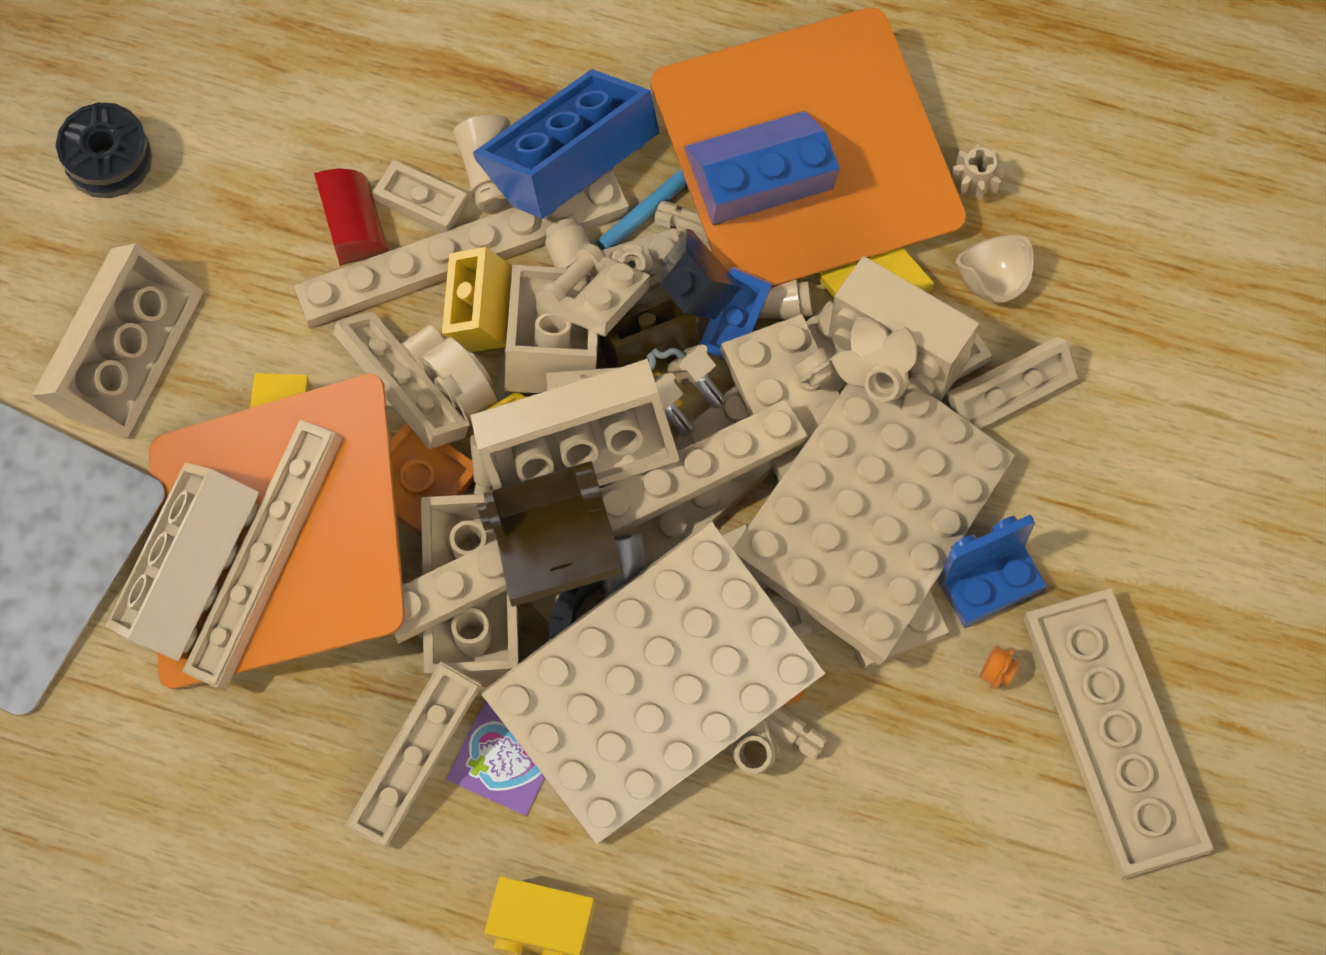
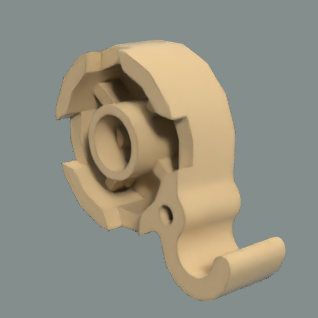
M432 325L426 326L401 343L403 348L469 424L468 429L472 427L470 415L485 411L498 403L492 390L493 382L479 359L471 351H466L453 338L448 337L444 340Z

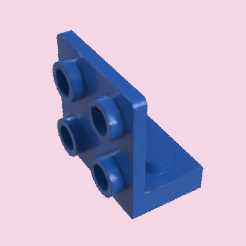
M1031 515L1019 520L1015 516L1007 517L991 528V533L978 539L975 535H969L951 546L950 549L952 551L949 552L939 584L964 628L1044 592L1047 585L1025 549L1027 540L1035 525Z

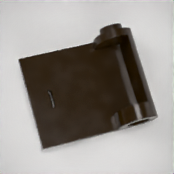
M592 461L483 493L485 502L477 504L484 530H494L509 601L512 607L624 574Z

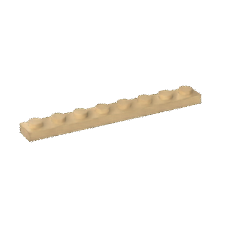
M614 172L600 176L582 192L570 198L558 207L555 212L543 219L513 207L293 286L310 329L447 280L450 253L487 247L502 259H506L545 245L547 239L545 236L546 229L559 220L575 219L578 225L583 226L587 230L626 216L629 213V205Z

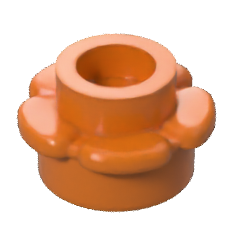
M997 645L992 649L979 677L990 683V688L996 689L999 684L1007 687L1010 684L1019 666V662L1012 659L1014 649L1010 647L1007 651Z

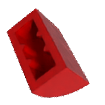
M345 168L329 169L314 173L339 265L389 252L368 178L359 171Z

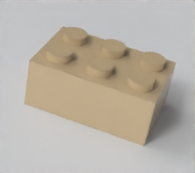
M863 256L834 296L828 336L832 337L833 341L846 351L851 350V330L854 321L858 317L877 321L887 329L889 334L900 327H908L916 339L918 349L917 361L907 372L909 382L941 402L968 362L979 323Z

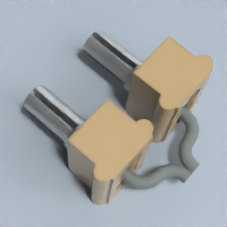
M706 345L693 346L685 349L683 352L676 348L659 352L655 348L647 355L651 371L655 368V357L664 359L671 355L677 356L668 364V373L654 376V380L666 418L682 436L689 434L686 428L691 432L693 425L675 403L683 395V392L675 384L674 374L683 385L693 384L714 408L720 407V402L722 404L725 402V397L708 377L707 373L716 365L706 353Z

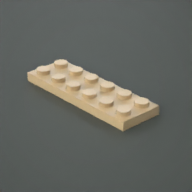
M1112 588L1026 612L1023 617L1024 623L1120 880L1212 852L1214 850Z

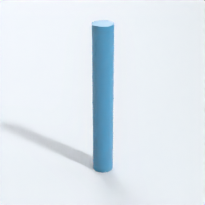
M679 169L596 240L598 247L604 250L617 246L656 212L661 201L668 202L686 187L687 184L682 170Z

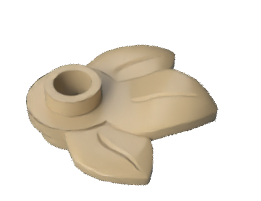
M858 317L854 321L851 330V350L833 355L832 362L839 376L848 384L865 387L868 395L877 401H894L899 399L908 387L909 377L907 372L917 361V343L913 333L906 326L900 327L889 334L887 329L877 321ZM881 373L889 375L894 382L888 383L884 381Z

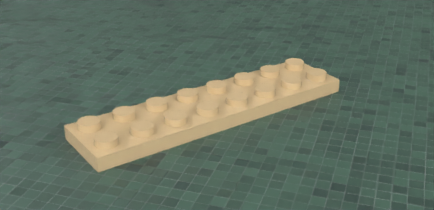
M802 314L721 344L720 351L749 416L786 399L807 433L808 441L839 396L831 375L813 387L808 380L803 383L798 381L800 377L793 367L818 350ZM806 443L770 460L779 481ZM930 590L886 660L948 635L949 630ZM854 648L863 670L877 664Z

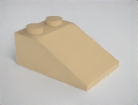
M512 266L504 391L542 393L547 391V372L596 369L597 333L543 310L537 302V293L546 284L554 283L568 268ZM587 273L566 296L575 299L596 276Z

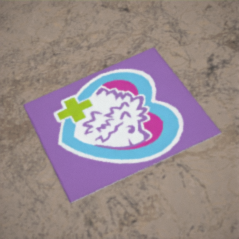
M484 702L446 780L526 816L545 777L488 702Z

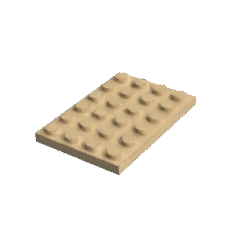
M881 373L884 381L888 383L894 382L889 375ZM910 382L906 391L899 399L889 402L877 401L868 395L865 387L847 383L732 549L754 577L880 665L886 660L943 570L949 552L952 551L950 549L951 546L964 537L1015 457V454L939 400L927 395Z
M710 520L484 689L481 695L590 837L598 844L823 676L825 672Z

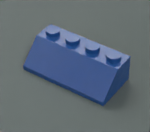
M591 69L473 152L474 159L513 207L543 219L660 133L651 90Z

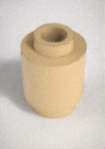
M572 218L559 220L550 225L545 231L547 238L545 246L554 267L569 268L576 260V253L584 245L591 244L584 227L578 225L576 220Z

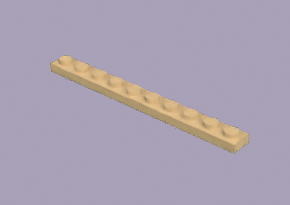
M784 399L677 451L680 459L678 462L618 480L601 488L613 536H618L806 443L808 435L787 400ZM497 540L403 585L405 619L401 628L393 634L398 644L507 590Z

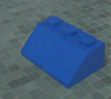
M806 111L686 145L684 149L712 225L832 190L840 170L825 130Z

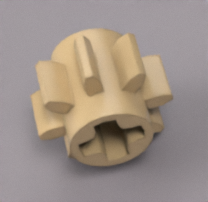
M976 144L975 148L968 153L961 150L958 152L957 165L953 166L951 177L953 180H960L961 188L959 193L961 195L967 193L981 200L982 195L989 190L994 193L998 192L1001 184L1000 178L1004 176L1006 164L997 163L996 149L991 151Z

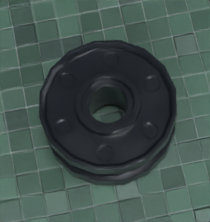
M98 102L76 110L65 119L59 128L55 144L59 161L64 167L68 179L79 191L92 197L114 198L127 194L143 182L151 168L153 155L140 120L131 110L116 103ZM104 148H110L107 152L98 153Z

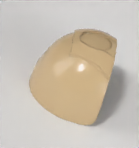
M1007 235L991 238L967 248L956 258V264L963 281L975 295L990 303H1005L1016 298L1028 287L1032 278L1034 253L1028 238L1019 235Z

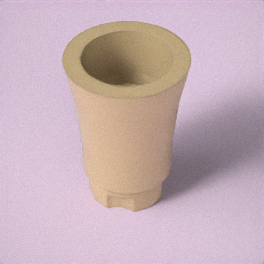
M494 114L466 119L453 130V136L462 155L468 175L471 194L475 197L476 207L478 210L491 214L513 207L476 162L473 155L476 149L511 126L508 118Z

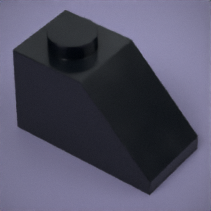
M686 229L662 260L660 285L684 314L716 320L741 288L740 284L691 229Z

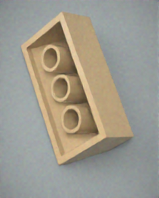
M137 243L112 248L32 396L68 419L122 439H128L204 291Z
M648 359L470 415L477 449L493 490L588 461H592L599 486L680 461Z
M185 462L105 627L128 640L179 661L182 653H187L195 642L198 632L195 626L202 611H207L216 598L218 587L215 584L222 570L227 569L235 559L238 545L235 543L242 528L250 525L257 512L258 503L255 501L260 492L213 469Z
M483 494L421 497L422 576L497 540L493 529L489 531L484 530L479 516L477 504L485 502ZM507 590L423 631L424 675L431 677L440 661L443 660L483 683L481 686H490L521 662L519 605L511 606Z

